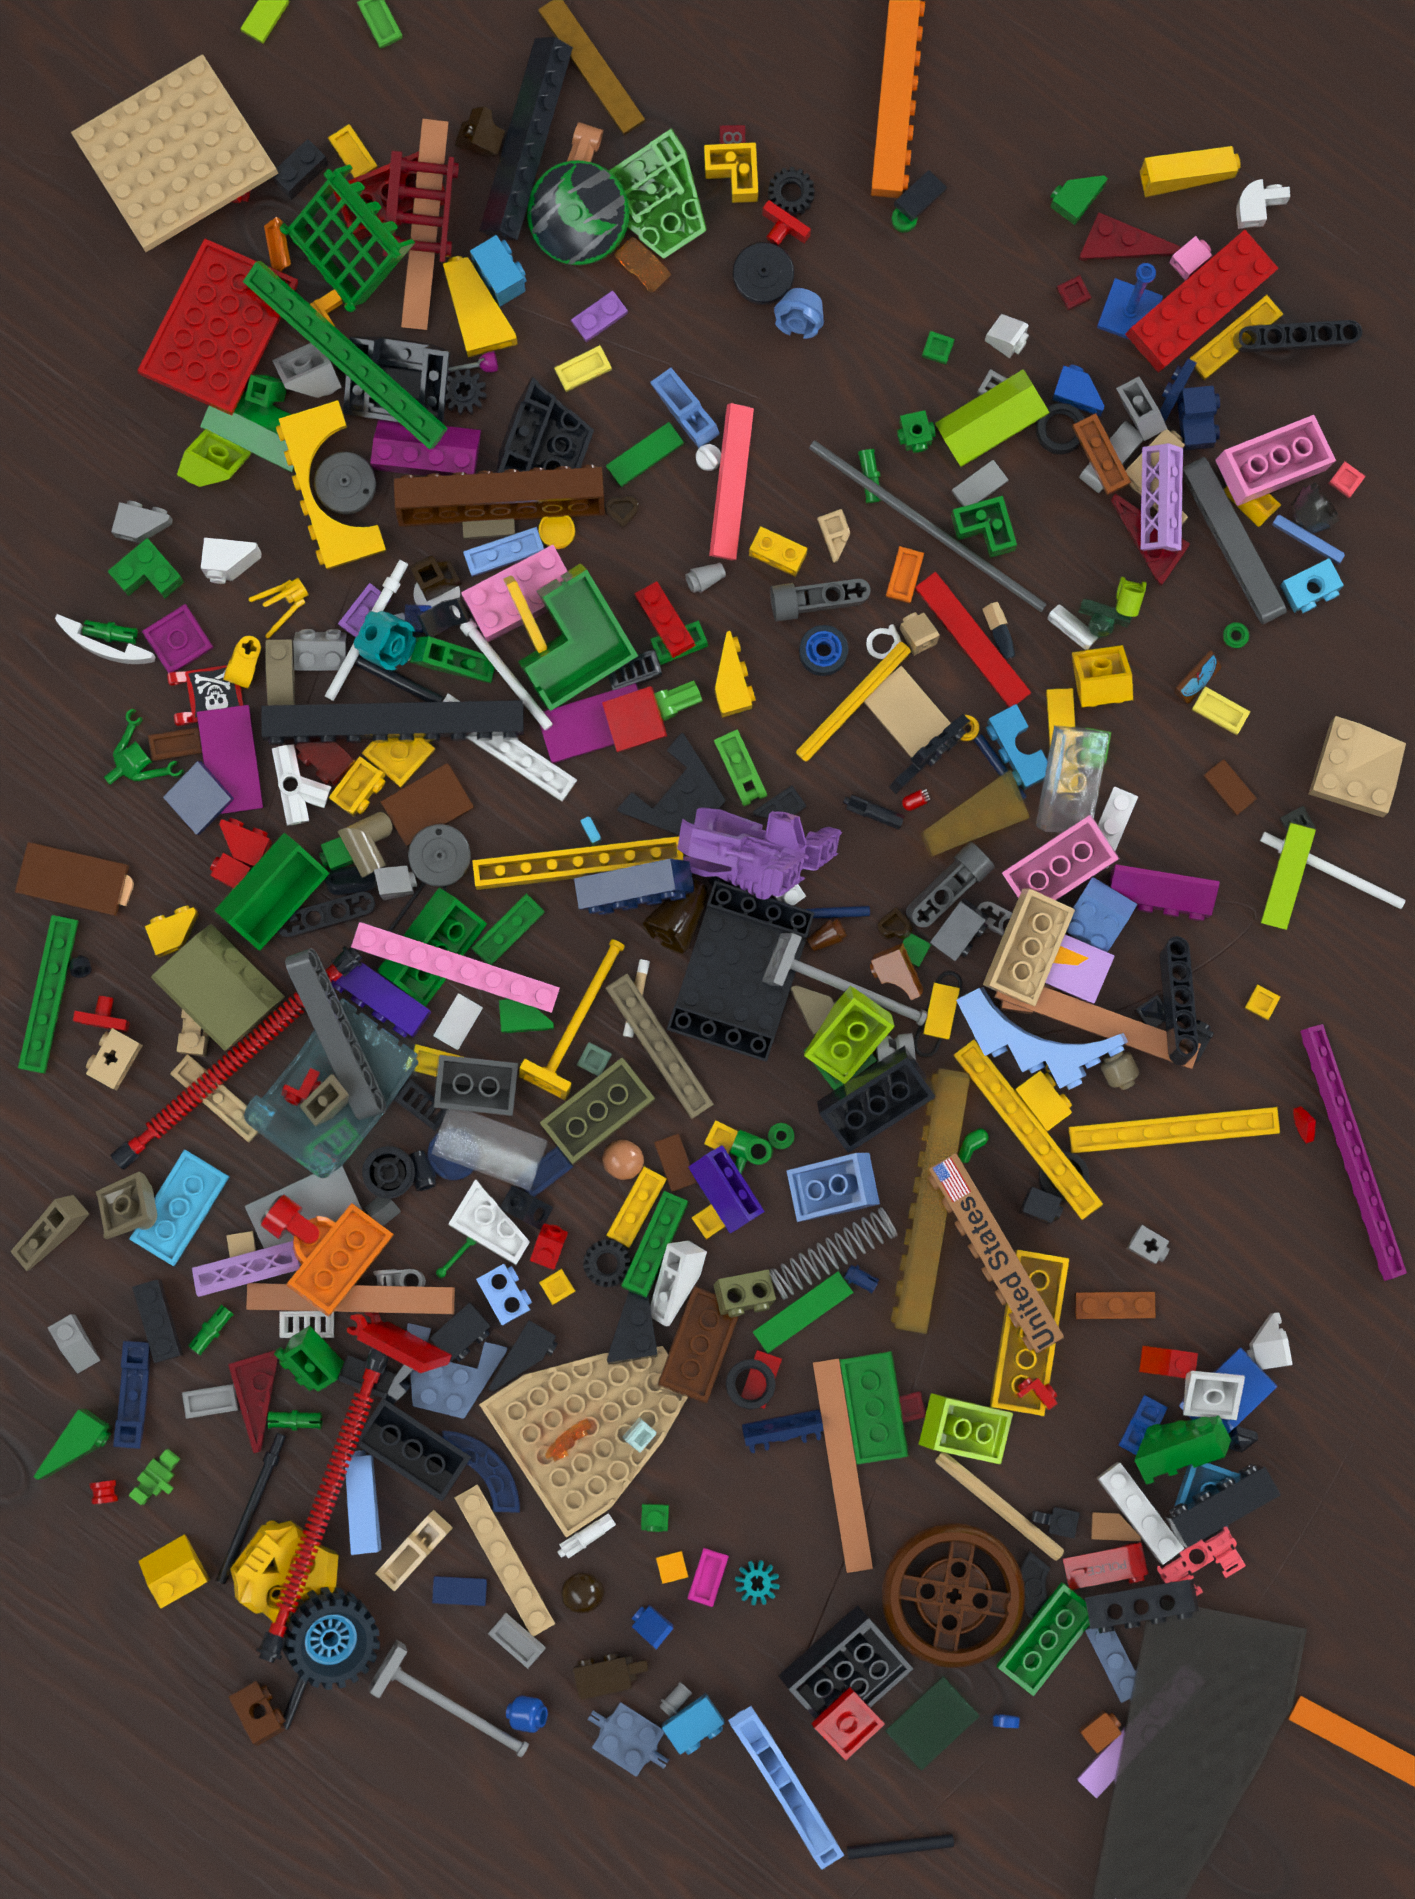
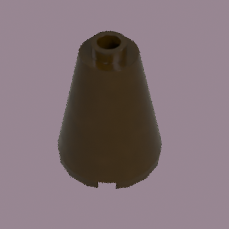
M698 880L693 881V893L686 894V898L671 901V899H667L645 918V921L642 923L644 931L652 939L657 936L662 940L661 946L678 954H683L689 948L709 896L706 891L707 887Z

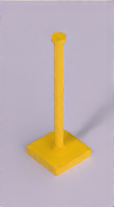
M611 939L609 943L610 948L547 1066L542 1068L524 1059L520 1066V1078L566 1101L570 1093L571 1082L557 1076L555 1072L619 951H623L625 945L614 939Z

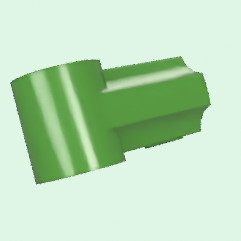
M694 680L669 691L666 689L654 693L663 721L676 716L679 711L702 702L700 692Z

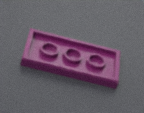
M636 684L566 704L551 711H543L553 723L546 731L540 725L551 763L554 764L615 745L602 702L638 691Z
M249 705L197 712L204 765L234 797V800L221 814L264 808Z

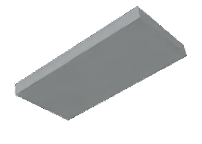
M341 1162L245 1206L264 1249L293 1241L294 1236L288 1231L282 1238L277 1239L261 1227V1218L279 1195L285 1194L303 1208L300 1214L307 1220L321 1216L337 1222L351 1203L363 1210Z

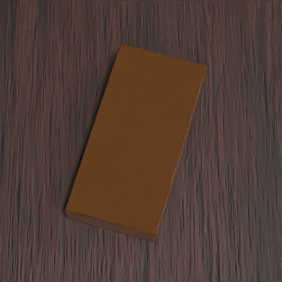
M199 727L148 735L152 762L203 754Z
M1224 759L1203 776L1235 816L1257 799Z
M679 1134L654 1142L671 1191L674 1192L696 1184V1180L688 1168L690 1163Z

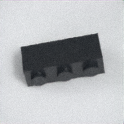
M156 1279L133 1286V1292L154 1363H161L183 1356L162 1280Z

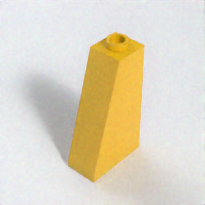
M1232 146L1145 158L1140 170L1145 197L1235 178L1238 169H1240V159L1237 153L1234 154Z
M455 256L448 259L447 263H443L468 357L518 345L514 330L469 258Z

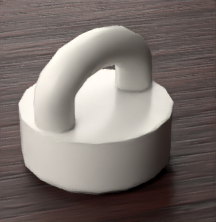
M711 444L701 446L696 453L697 465L705 471H713L718 468L721 460L720 450Z

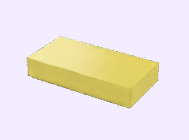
M599 345L555 367L554 370L565 392H568L612 370V367Z
M1206 686L1192 708L1194 712L1235 735L1239 733L1250 714V711Z

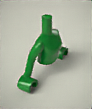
M136 709L128 710L126 713L128 726L113 751L116 768L104 776L106 781L111 785L122 775L132 781H142L165 775H171L174 778L182 777L184 774L183 769L176 774L172 773V768L177 765V761L170 762L168 767L141 772L152 761L136 741L126 748L135 726L142 723V717L136 721L130 720L131 715L136 712Z

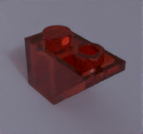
M336 742L298 743L295 746L300 752L297 757L307 767L312 764L318 770L315 774L325 784L330 781L335 786L355 763L354 759Z

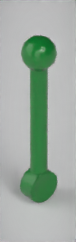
M467 1237V1242L443 1268L437 1269V1277L444 1278L446 1271L470 1245H475L476 1241Z

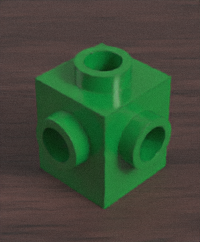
M926 411L900 416L899 424L901 429L897 430L900 445L904 444L906 451L912 450L913 453L927 450V446L932 444V437H936L933 422H928Z

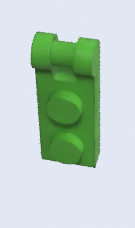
M738 729L715 739L714 743L743 807L751 804L750 801L758 797L760 799L767 797V793ZM752 781L755 788L745 791L743 785Z

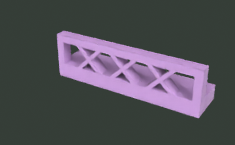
M1168 443L1142 447L1141 550L1161 548L1170 551L1181 550L1183 448ZM1159 452V462L1153 467L1151 465V453ZM1157 477L1159 479V487L1153 493L1150 486L1153 479ZM1156 502L1158 504V513L1152 518L1150 508ZM1156 528L1158 531V542L1150 543V533Z
M293 1241L194 1267L192 1272L196 1294L200 1297L293 1272L300 1268L301 1263L295 1257Z

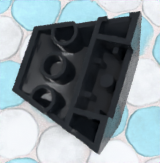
M531 377L516 404L499 450L496 473H503L508 469H516L521 472L530 471L532 468L555 470L561 466H567L571 469L581 468L594 430L572 410H568L552 393H549L538 384L539 382L534 377Z

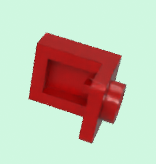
M310 1068L299 1090L284 1084L281 1095L285 1097L284 1100L295 1106L302 1104L321 1085L322 1082L318 1081L320 1072Z
M543 1224L530 1261L554 1270L568 1232L562 1230L557 1225Z
M1028 1377L1017 1386L1019 1388V1391L1016 1393L1018 1398L1033 1390L1047 1410L1058 1404L1054 1399L1058 1396L1048 1383L1044 1386L1039 1378L1032 1380Z

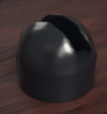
M78 955V958L73 957L71 959V975L75 978H82L91 973L92 968L87 957Z

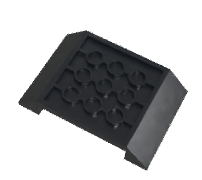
M715 881L667 1030L767 1062L796 971L792 969L788 971L783 986H771L763 983L762 979L781 933H793L802 937L794 958L795 960H800L815 912L771 898L759 899L756 898L755 893L751 895L746 890L744 891L740 888Z

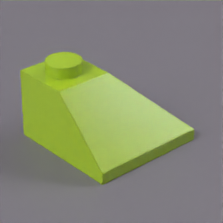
M205 429L185 450L177 475L198 487L228 480L251 456L252 452Z

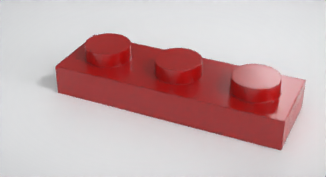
M657 581L634 593L635 598L672 658L695 646L694 640Z

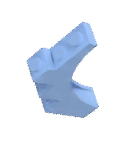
M984 987L978 988L956 1000L985 1056L991 1053L993 1057L999 1056L1008 1051L1006 1046L1009 1045L1022 1072L1029 1070L1032 1074L1044 1068L1043 1062L1046 1061L1059 1088L1067 1086L1068 1090L1082 1084L1081 1078L1086 1076L1083 1065L1088 1069L1100 1063L1099 1057L1108 1053L1112 1057L1124 1051L1122 1045L1128 1043L1124 1033L1103 1041L1087 1044H1065L1043 1039L1025 1031L1009 1020L993 1003Z
M750 1706L738 1712L728 1720L762 1772L821 1870L843 1857L842 1850L818 1809L809 1798L774 1738L753 1708Z

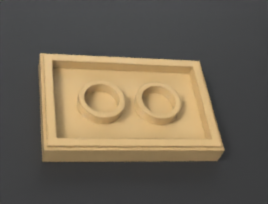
M902 666L888 676L864 701V704L911 758L920 748L929 744L931 739L940 735L951 724Z

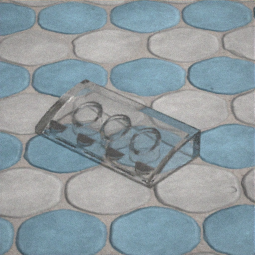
M1054 725L1036 821L1038 828L1045 832L1063 833L1089 815L1094 819L1109 733Z
M447 1109L432 1155L530 1191L548 1140L471 1111Z

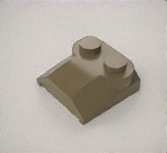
M141 1172L134 1173L96 1191L105 1239H110L136 1228L147 1230L155 1224L157 1209L154 1193L145 1174Z

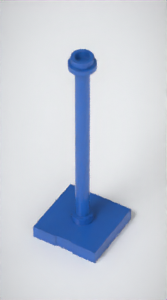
M1143 263L1138 266L1136 270V278L1138 280L1135 285L1116 278L1114 279L1097 326L1098 329L1129 339L1125 333L1161 302L1163 295L1145 289L1147 283L1152 282L1156 276V270L1153 265Z

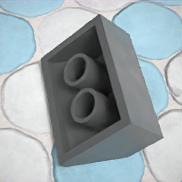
M439 1055L435 1081L434 1108L513 1116L518 1063Z

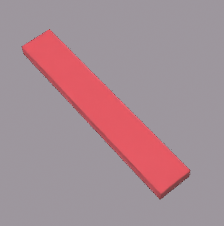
M733 403L727 404L709 553V556L731 561L736 560L754 411V408Z

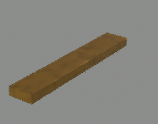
M552 0L538 9L555 37L573 47L570 56L571 60L622 134L626 135L645 122L644 117L564 1Z

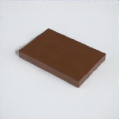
M448 763L381 801L406 847L410 846L414 836L423 828L434 824L446 825L474 809Z

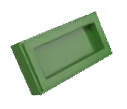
M361 0L357 2L380 49L403 39L385 0Z

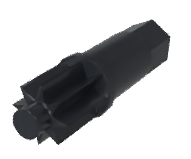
M853 794L851 798L845 796L843 804L847 805V810L898 830L905 815Z

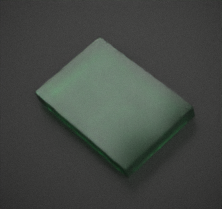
M942 1676L885 1731L922 1771L968 1728L979 1715Z

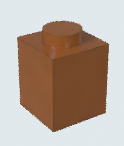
M1101 1711L1078 1730L1096 1753H1099L1122 1734L1118 1729L1121 1723L1112 1712L1107 1715L1105 1711Z

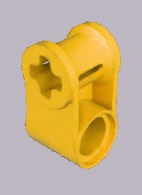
M245 636L240 639L229 660L223 680L248 689L261 650V645L257 638ZM246 644L251 645L250 650L252 651L249 655L245 654V649L243 648Z

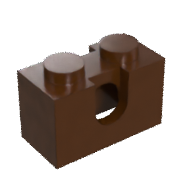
M258 1681L229 1696L252 1744L257 1746L286 1730L282 1724L286 1722L284 1715L279 1708L274 1709L270 1702L274 1698L267 1684L262 1685ZM263 1705L266 1709L265 1716L256 1719L254 1711L258 1706Z

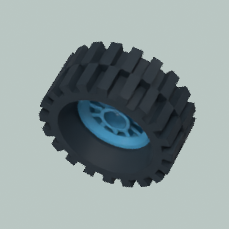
M328 1587L320 1588L321 1594L316 1595L314 1590L307 1592L309 1599L306 1601L302 1599L296 1600V1602H299L295 1613L290 1611L288 1616L290 1620L286 1621L285 1624L287 1629L283 1638H286L282 1650L295 1673L297 1672L304 1682L308 1680L311 1686L316 1688L321 1683L325 1689L332 1690V1684L336 1683L340 1689L347 1687L345 1680L351 1679L355 1683L360 1680L356 1675L358 1672L362 1671L366 1674L370 1670L366 1663L368 1660L374 1663L377 1658L373 1649H379L380 1642L376 1636L380 1634L378 1627L375 1625L374 1618L362 1601L357 1599L353 1593L348 1591L345 1594L341 1588L334 1587V1592L331 1593ZM334 1632L332 1638L323 1640L326 1633Z

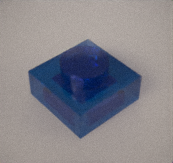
M405 604V621L414 627L415 632L424 633L417 616L431 608V605Z

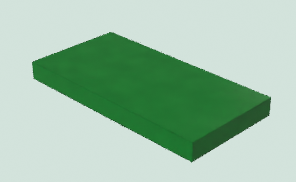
M892 1351L839 1360L856 1465L908 1457L909 1453Z

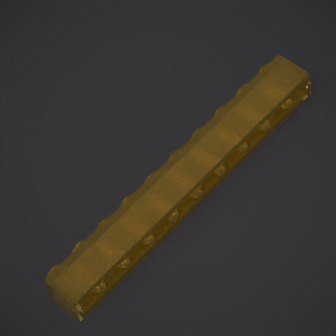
M940 1068L938 1074L932 1075L931 1083L934 1086L936 1098L927 1103L926 1115H930L929 1126L924 1125L921 1141H926L925 1151H919L917 1166L922 1167L920 1177H915L913 1192L917 1193L916 1203L910 1204L908 1218L913 1219L911 1229H906L904 1244L908 1245L907 1255L901 1256L899 1270L904 1271L903 1280L897 1281L895 1296L899 1297L898 1307H893L890 1321L895 1323V1329L927 1334L947 1217V1210L941 1201L945 1196L940 1188L935 1191L930 1183L928 1176L932 1174L929 1168L958 1152L971 1075L969 1073Z

